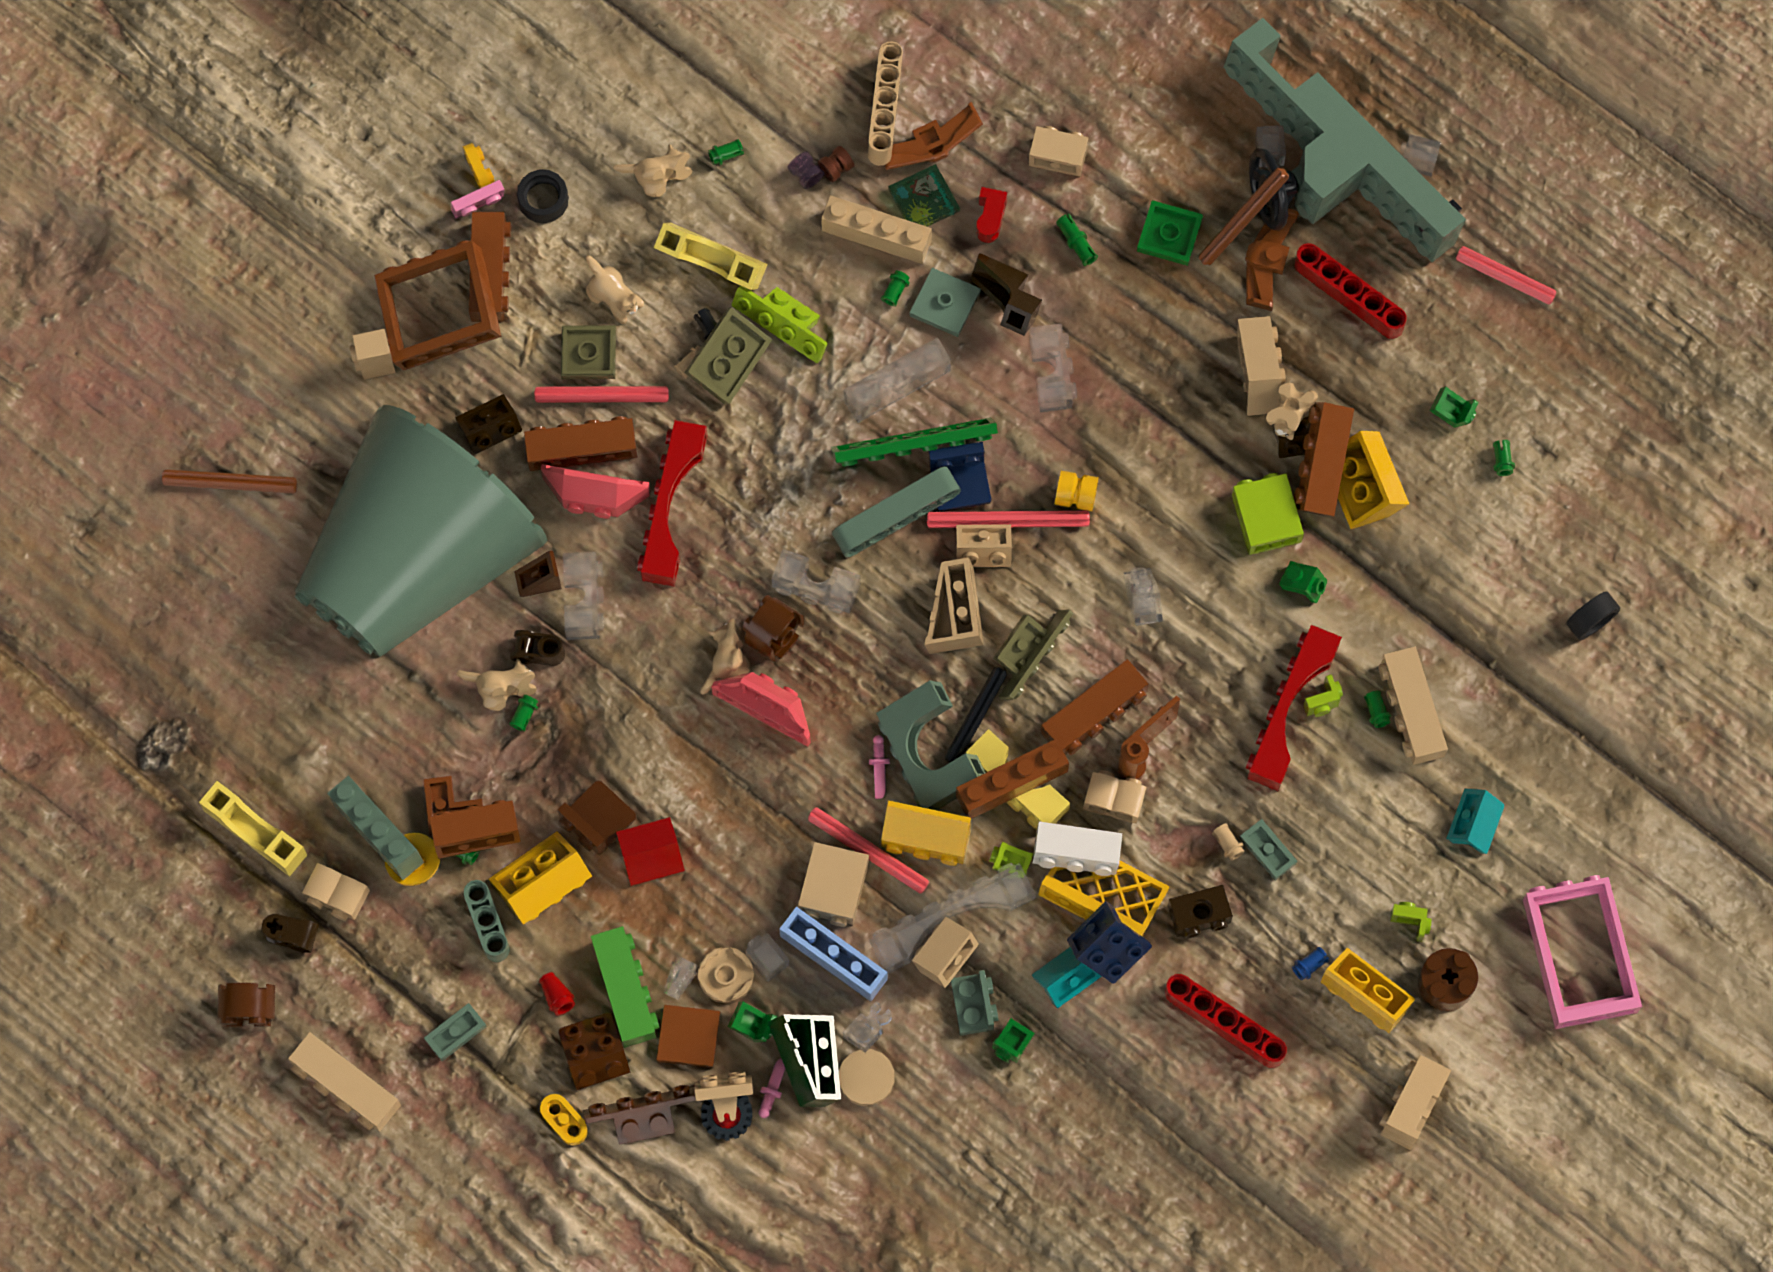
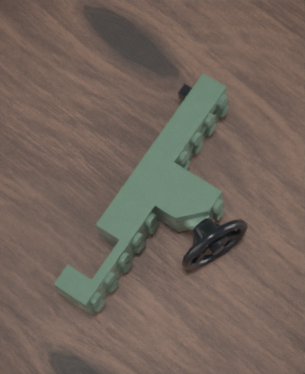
M1264 18L1235 38L1231 43L1223 67L1231 79L1236 80L1244 88L1246 94L1254 98L1262 106L1264 112L1272 116L1280 124L1282 130L1290 134L1303 150L1298 166L1292 171H1286L1289 174V179L1259 211L1263 222L1269 229L1280 231L1287 224L1288 205L1293 197H1295V207L1298 213L1314 224L1359 189L1362 196L1367 201H1371L1379 209L1381 215L1385 219L1390 220L1398 228L1399 233L1404 238H1408L1416 246L1418 252L1422 256L1427 257L1431 262H1434L1455 245L1466 221L1460 214L1462 208L1453 199L1448 202L1318 72L1294 89L1270 65L1281 35ZM1256 148L1250 155L1249 180L1252 195L1272 172L1279 168L1274 157L1267 149ZM1260 159L1264 161L1269 170L1259 169ZM1267 205L1271 206V213L1268 210Z

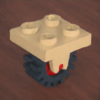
M745 1071L731 1072L728 1074V1078L717 1079V1075H705L700 1077V1081H695L696 1101L704 1100L701 1107L702 1124L707 1129V1132L710 1135H714L716 1139L720 1140V1138H723L725 1141H730V1138L737 1139L751 1125L752 1105L747 1095H753L752 1075H746Z

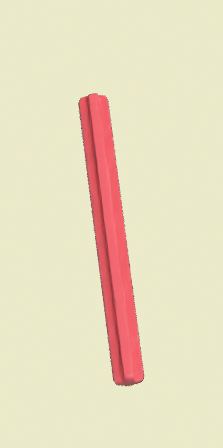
M1089 511L927 513L928 528H956V525L1011 524V528L1087 527L1090 523Z

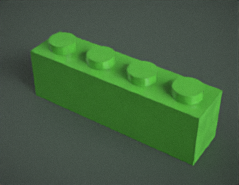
M622 926L592 935V943L624 1048L655 1039V1029L660 1027L655 1012L649 1013L647 1003L652 1002L648 987H641L639 977L644 974L639 959L633 960L631 950L636 949L632 934H625L624 927Z

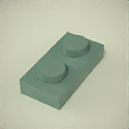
M1262 819L1240 835L1239 839L1275 881L1298 862Z
M468 1003L425 1036L424 1040L439 1059L444 1061L484 1030L487 1025Z

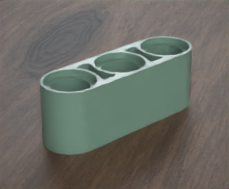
M472 880L464 888V897L486 957L492 962H501L509 955L508 941L487 885L483 881ZM480 890L485 893L484 897L479 901L470 899L474 891ZM484 916L494 918L493 923L485 927L479 924ZM499 941L503 943L502 949L498 952L488 950L493 942Z

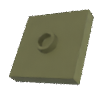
M616 325L562 326L561 379H615Z

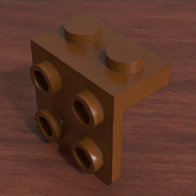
M595 781L571 806L564 802L557 809L560 825L569 833L573 831L580 837L578 841L588 851L593 850L599 856L617 839L616 832L627 829L636 819L635 812L602 781Z
M605 1013L559 1029L558 1033L576 1090L631 1073L611 1013Z

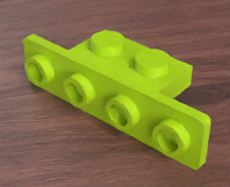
M743 286L737 288L731 304L732 307L815 363L821 361L827 347V342L810 331L818 323L820 315L778 287L773 289L763 299Z

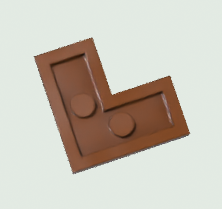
M452 776L424 779L430 836L432 835L429 817L436 816L444 811L456 812L464 810L469 806H483L482 799L455 802Z

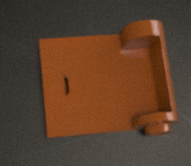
M1177 695L1164 707L1161 706L1154 716L1123 742L1118 763V773L1123 780H1126V778L1137 780L1143 778L1146 771L1145 761L1149 755L1148 743L1177 719L1180 698Z

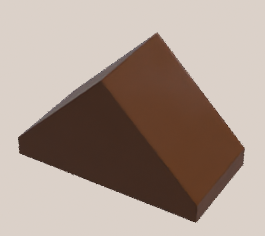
M553 551L544 553L514 571L520 597L562 589Z

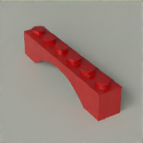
M674 420L673 429L668 428L665 444L669 445L667 454H662L660 470H663L662 479L656 480L654 495H658L656 505L651 504L649 511V520H652L651 529L645 530L643 545L647 547L645 555H640L637 571H641L642 581L675 587L680 557L669 531L670 505L682 479L703 459L708 437L707 426Z
M1314 625L1310 626L1308 633L1302 631L1297 643V647L1301 648L1298 657L1292 655L1286 670L1291 672L1288 681H1281L1276 693L1277 696H1280V700L1277 706L1271 705L1266 720L1270 721L1267 730L1261 729L1256 744L1260 745L1256 755L1251 753L1245 769L1250 770L1247 779L1279 791L1291 761L1285 735L1288 710L1297 694L1307 683L1330 669L1339 648L1341 636Z

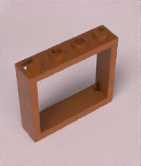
M461 241L455 247L446 250H435L429 256L410 259L407 261V264L398 267H387L383 272L374 275L392 361L402 370H407L502 337L483 250L473 241ZM468 259L482 322L404 348L391 286Z

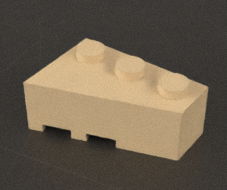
M1270 316L1238 319L1237 341L1240 364L1245 378L1243 387L1244 392H1247V416L1267 414L1280 405L1279 387L1286 383L1284 368H1279V364L1282 363L1281 348H1276L1275 343H1278L1277 327H1272Z
M969 558L941 562L933 611L930 615L928 636L924 644L929 654L984 645L974 568Z
M1420 1055L1417 1062L1411 1060L1404 1074L1409 1078L1404 1087L1398 1086L1392 1098L1396 1104L1392 1112L1386 1110L1379 1124L1384 1127L1380 1135L1412 1150L1451 1070Z

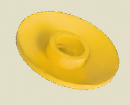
M408 833L404 836L417 849L424 863L404 880L386 862L385 868L395 882L405 886H415L426 882L436 873L440 859L437 857L433 839L422 833Z

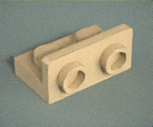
M1011 524L956 525L957 559L969 558L973 567H1011Z

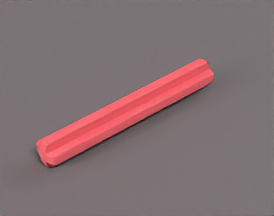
M1462 246L1457 253V261L1546 304H1551L1556 296V290L1465 246Z

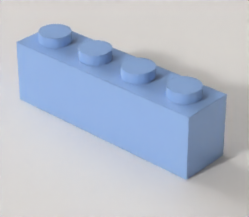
M798 907L793 910L780 927L781 938L870 1002L888 980V972Z

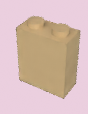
M814 842L798 908L816 921L819 918L830 920L831 924L840 927H846L847 924L853 925L869 865V855Z

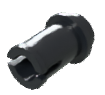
M708 308L698 311V314L694 315L695 321H697L704 333L705 340L717 324Z

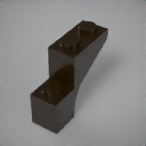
M979 253L970 278L971 281L1003 310L1004 314L1000 325L1025 336L1035 322L1042 303V299L1023 291L1029 274Z

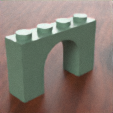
M931 680L876 714L880 721L878 725L881 732L888 737L891 743L890 751L895 759L899 760L903 768L902 776L911 785L915 793L913 797L918 807L937 811L957 799L956 787L984 774L985 771L978 756L967 753L937 770L929 769L921 761L917 750V740L921 729L927 722L953 707L942 683Z

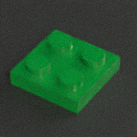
M1152 200L1137 246V252L1188 266L1202 223L1203 214Z

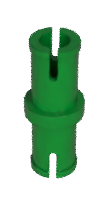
M1071 214L1060 217L1056 221V225L1066 237L1068 247L1074 249L1083 266L1094 263L1098 255L1088 243L1086 233L1080 231Z

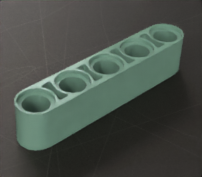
M941 467L839 525L833 530L832 536L845 557L854 556L952 500L961 492V489L948 467Z

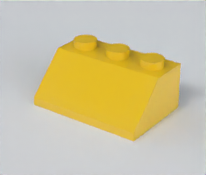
M1359 431L1348 440L1338 500L1350 529L1390 517L1409 505L1380 432Z
M888 800L881 847L886 848L887 852L893 854H902V852L912 853L913 857L921 860H929L931 857L941 859V863L950 866H956L957 863L963 864L970 836L971 818Z
M556 831L490 877L489 881L512 913L524 925L526 922L536 919L549 906L560 902L563 896L573 889L584 885L586 880L591 878L592 875L578 852Z
M1348 948L1326 969L1321 979V983L1331 993L1340 996L1355 1011L1364 1014L1372 1020L1376 1027L1385 1030L1387 1033H1390L1400 1022L1415 1000L1413 996Z

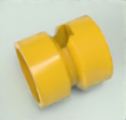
M1061 470L1055 505L1070 507L1072 504H1076L1077 509L1092 512L1099 477L1083 475L1081 478H1078L1076 473Z

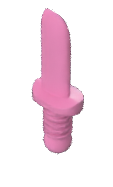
M876 735L873 738V755H875V759H869V765H874L875 799H881L886 792L885 764H890V758L885 759V753H883L884 738L881 735Z
M781 1058L775 1063L767 1088L762 1087L760 1090L761 1093L765 1094L760 1106L761 1109L758 1112L761 1118H767L775 1098H781L782 1093L778 1092L785 1071Z

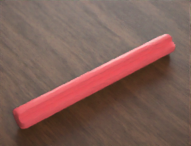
M666 386L536 387L534 398L537 403L668 402L669 389Z
M815 807L809 814V822L855 852L869 855L870 862L916 892L922 894L929 884L928 879L821 809Z

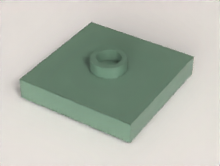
M932 268L909 316L959 337L981 293V289Z

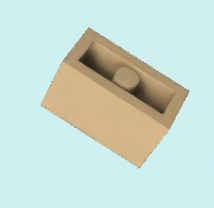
M1036 126L1029 154V166L1081 177L1089 137H1084L1078 132H1061L1051 126H1044L1043 128Z
M385 329L352 335L354 345L350 346L352 360L356 372L361 371L364 380L396 373Z
M945 917L940 924L934 927L926 943L918 948L912 961L921 974L946 988L979 943L971 931Z

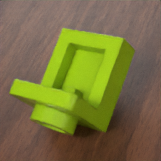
M1332 674L1327 675L1324 680L1327 692L1305 698L1303 708L1306 716L1313 714L1315 717L1324 716L1331 712L1330 709L1339 706L1340 697L1343 696L1339 681L1334 682Z
M1002 842L1000 847L994 846L989 862L994 863L992 870L1024 881L1033 854Z
M1399 902V905H1393L1390 922L1418 926L1416 941L1422 942L1425 934H1430L1432 918H1427L1428 909L1416 907V904L1411 902Z

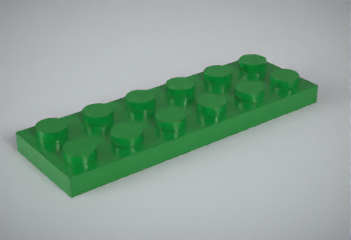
M990 417L833 446L831 451L836 463H841L842 466H851L858 464L857 459L867 458L869 461H878L885 459L884 454L894 453L896 456H905L912 454L911 449L920 448L922 451H932L939 449L938 444L947 443L949 446H959L965 444V439L970 438L976 439V441H986L992 439V434H997L998 430L996 422Z

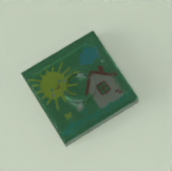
M936 164L888 186V190L905 220L928 227L960 212V207Z

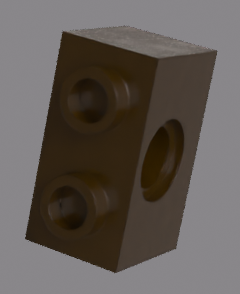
M1223 885L1174 897L1168 901V910L1177 937L1184 936L1185 939L1194 938L1201 934L1200 931L1211 929L1213 932L1227 928L1228 924L1232 921L1233 915ZM1202 908L1207 911L1208 917L1198 919L1193 911Z

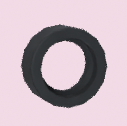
M539 169L528 173L522 178L517 189V199L521 212L527 219L536 223L555 221L564 214L568 207L569 196L565 181L559 174L551 170ZM550 184L558 191V201L550 208L536 209L528 203V191L535 185Z
M1603 592L1579 608L1567 620L1566 624L1578 640H1584L1611 621L1620 611V606L1609 592Z

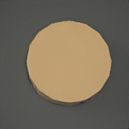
M721 947L712 950L705 955L699 964L698 980L700 988L708 998L715 1002L728 1004L739 1001L747 995L753 985L754 972L751 961L746 954L736 948Z
M860 1049L850 1053L843 1060L839 1069L841 1091L849 1101L860 1106H869L883 1102L891 1094L895 1084L894 1069L890 1060L881 1052L873 1049Z

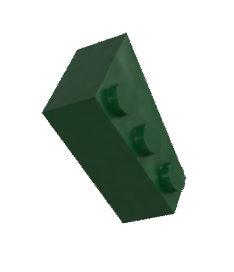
M783 1014L769 1021L768 1025L800 1107H826L841 1100L834 1016Z

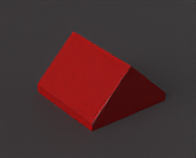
M670 817L616 832L631 886L685 871Z

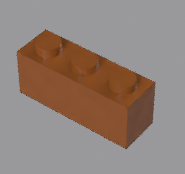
M499 800L491 805L481 807L469 806L464 810L456 812L444 811L436 816L429 817L438 859L521 842L512 800Z

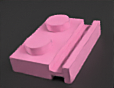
M501 181L493 182L452 201L451 211L455 219L461 216H469L482 206H490L500 201L504 197V187Z

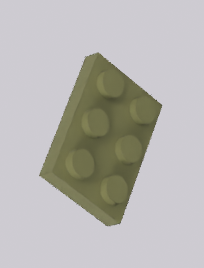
M729 307L684 373L723 404L728 405L772 339L735 309Z

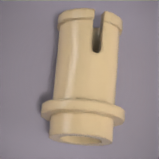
M698 345L695 348L691 347V352L677 365L673 366L683 379L687 378L688 375L684 372L701 348Z
M1227 824L1217 827L1212 832V835L1225 851V858L1233 861L1244 854V845L1238 843Z

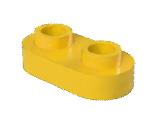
M473 143L462 146L479 189L495 182L490 168L485 169L482 164L485 158L480 146L474 147Z
M550 1094L542 1100L540 1112L543 1119L566 1144L578 1145L586 1139L588 1128L585 1121L563 1096ZM553 1106L560 1107V1112L556 1115L550 1113V1109ZM577 1127L579 1132L577 1135L571 1136L568 1134L569 1129Z

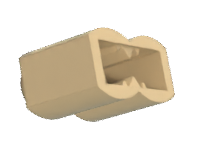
M1100 770L1098 773L1093 772L1083 809L1137 824L1147 787L1143 786L1141 781L1134 778L1119 780L1109 771Z
M317 863L302 894L307 898L306 903L319 910L322 907L332 910L331 915L346 921L347 918L356 919L370 890L367 885Z

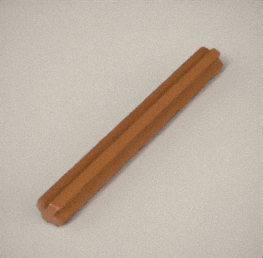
M1276 168L1198 256L1202 264L1211 265L1289 179V174L1285 169Z
M166 469L162 473V482L165 486L296 493L297 480L295 477Z

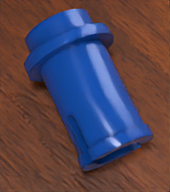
M1317 947L1301 961L1297 959L1292 970L1300 980H1309L1313 972L1329 962V957L1324 958L1327 955L1321 947Z

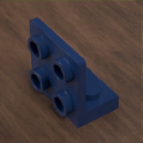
M983 442L929 451L930 472L932 473L941 467H948L961 489V492L955 498L937 508L939 512L991 503V494L984 463L985 451Z
M1107 901L1067 938L1076 959L1113 984L1152 948L1148 940L1121 922L1114 907Z

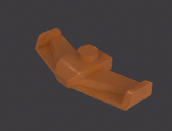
M968 103L966 108L941 128L937 120H934L912 131L915 140L893 144L891 160L884 165L886 170L925 161L936 163L948 157L951 149L983 125L973 103Z
M1288 208L1287 224L1280 231L1269 229L1264 223L1254 242L1248 246L1245 257L1246 305L1268 311L1273 310V273L1283 275L1290 247L1284 246L1282 243L1298 219V211Z

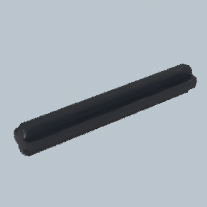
M995 666L945 754L947 762L954 761L966 751L1007 677V672L1000 667Z

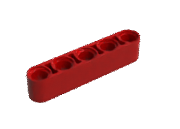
M1306 243L1299 247L1295 259V268L1299 274L1383 336L1395 339L1402 335L1407 320L1403 309L1316 245ZM1308 256L1314 261L1306 263L1301 258ZM1331 272L1335 277L1331 279L1326 278L1323 273ZM1352 288L1357 293L1348 294L1344 291V289ZM1366 304H1374L1378 309L1370 310L1366 307ZM1394 319L1398 321L1399 325L1391 326L1387 320Z
M1175 974L1168 979L1165 996L1170 1003L1264 1066L1276 1068L1283 1063L1287 1047L1279 1037L1183 974ZM1181 984L1185 987L1186 992L1182 995L1174 994L1171 986ZM1199 999L1208 1002L1209 1008L1201 1011L1195 1007L1194 1003ZM1222 1015H1227L1232 1019L1233 1024L1228 1027L1222 1026L1218 1018ZM1251 1031L1256 1035L1257 1040L1252 1043L1246 1042L1242 1038V1033ZM1269 1047L1277 1048L1280 1051V1057L1270 1058L1266 1054V1049Z

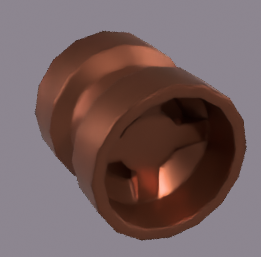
M840 145L832 150V154L829 157L824 156L817 161L822 173L832 183L840 178L842 172H848L855 167L851 156Z

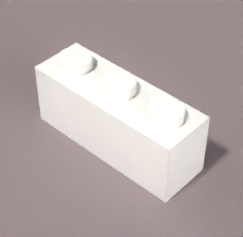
M1039 822L1035 835L1032 863L1039 864L1043 868L1061 867L1067 868L1071 872L1089 871L1095 872L1099 876L1116 875L1120 861L1122 833Z

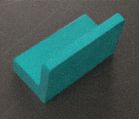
M1465 788L1446 839L1455 844L1471 845L1481 854H1487L1505 806L1504 803L1487 790Z
M1071 947L1032 974L1034 980L1044 988L1050 1001L1057 1009L1102 977L1077 960Z

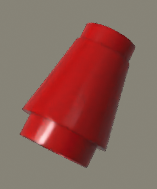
M554 972L543 975L539 982L549 1010L554 1012L555 1015L560 1016L573 1009L575 1006L574 995L555 976Z

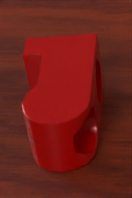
M981 187L979 205L984 206L983 214L978 218L976 235L980 241L991 243L998 238L1007 204L1008 192Z

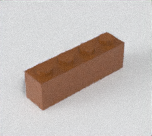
M472 212L471 241L483 250L498 322H503L504 312L509 311V298L504 296V288L509 287L510 283L509 271H505V263H510V246H506V238H511V222H506L504 212ZM470 271L469 315L471 322H482Z
M1315 402L1314 407L1311 408L1309 412L1310 430L1309 434L1305 436L1303 445L1306 450L1304 461L1300 463L1298 471L1301 478L1299 488H1296L1294 493V501L1298 511L1323 516L1335 515L1354 408L1326 402Z
M624 416L614 417L611 421L604 422L588 420L580 425L563 423L556 428L548 429L545 427H534L530 431L524 432L527 462L530 471L541 470L542 464L560 468L638 458L633 419H627Z
M1127 659L1041 725V734L1048 742L1057 739L1064 754L1073 755L1083 746L1082 742L1089 736L1091 739L1097 737L1104 730L1103 726L1110 720L1112 722L1119 720L1126 713L1124 709L1132 703L1134 706L1141 703L1147 697L1146 693L1149 683Z
M1054 739L956 787V798L966 817L973 819L1067 773L1069 761L1057 739Z

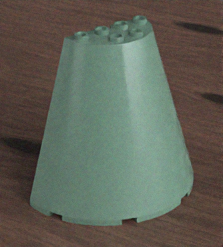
M383 405L375 412L295 589V598L306 607L309 604L317 609L316 614L326 622L333 620L339 625L337 630L347 638L353 636L359 641L358 645L362 650L370 655L374 652L379 657L528 557L548 541L541 526L532 522L535 517L526 506L493 473L489 475L487 471L480 469L477 466L479 461L429 423L424 426V424H420L415 420V415L391 405Z

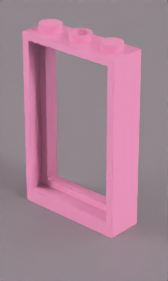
M1599 875L1589 876L1583 879L1584 882L1575 884L1572 881H1564L1556 884L1555 888L1546 889L1545 886L1529 889V893H1526L1523 899L1555 1029L1635 1014L1642 1008L1609 877L1600 879ZM1598 894L1624 995L1564 1007L1539 906Z

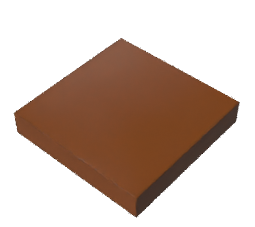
M664 1005L657 1062L714 1068L721 1012Z

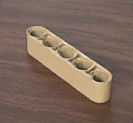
M893 41L883 43L880 46L868 142V159L871 163L878 166L885 165L891 160L903 57L902 47Z

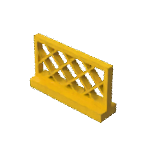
M1119 861L1116 875L1099 876L1095 872H1090L1091 876L1077 879L1076 873L1070 871L1072 881L1061 882L1054 878L1057 871L1067 868H1051L1041 883L1038 895L1087 920L1105 902V897L1118 894L1122 907L1114 909L1121 922L1143 937L1170 886ZM1127 873L1132 876L1135 884L1121 888L1117 875ZM1112 877L1116 889L1102 892L1098 880ZM1093 881L1097 894L1088 896L1082 893L1080 884ZM1151 886L1161 891L1157 898L1146 901L1142 888ZM1137 890L1141 902L1127 905L1123 893ZM1143 908L1146 915L1143 924L1133 920L1129 911Z

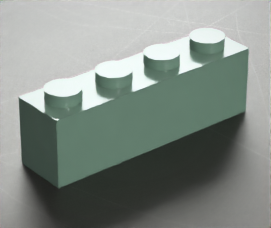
M349 775L327 793L338 811L402 880L424 863L417 849Z

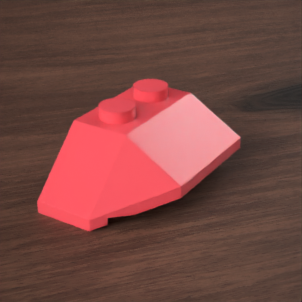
M544 464L541 466L544 481L561 505L571 513L583 514V512H589L604 519H608L610 516L619 517L650 497L649 482Z
M753 672L715 681L712 684L711 688L714 696L807 747L810 745V732L798 693L791 688L785 686L782 689L775 685L774 680L762 673L757 675Z

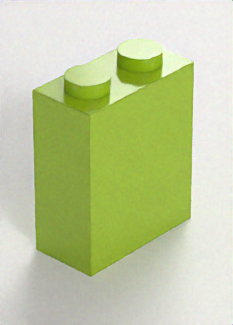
M1271 473L1264 476L1261 480L1252 482L1251 479H1246L1233 486L1232 499L1249 555L1302 543L1304 532L1287 474Z

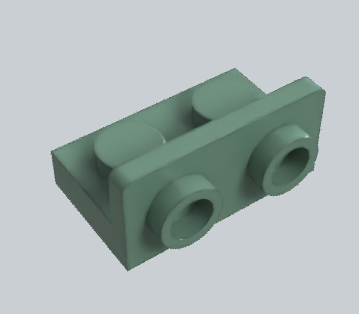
M980 970L979 974L953 978L951 986L960 1036L994 1030V1021L999 1020L996 1004L991 1005L989 994H994L991 977H986L985 970Z

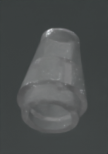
M677 956L675 962L672 961L663 993L679 1000L697 973L695 971L698 965Z

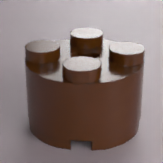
M767 595L760 602L759 609L755 615L749 616L742 626V630L746 632L744 641L748 646L774 662L776 661V656L780 659L784 657L797 641L799 635L795 632L798 625L803 628L804 616L778 598H772Z
M1452 948L1441 949L1431 954L1425 961L1418 976V989L1421 997L1440 1011H1454L1461 1008L1470 1000L1478 984V970L1470 955L1464 951ZM1444 976L1453 979L1452 984H1448V981L1445 979L1443 980Z
M226 983V986L219 984L217 1020H220V1024L226 1025V1027H243V1022L254 1024L255 1027H271V1021L275 1020V985L266 984V988H258V983Z

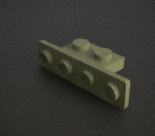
M1059 610L1046 629L1028 614L1022 616L993 657L995 661L1013 675L998 696L1001 700H1013L1022 694L1025 688L1023 685L1026 680L1038 671L1040 660L1044 655L1052 651L1055 646L1054 640L1056 637L1063 633L1070 625L1069 619L1073 615L1071 610Z

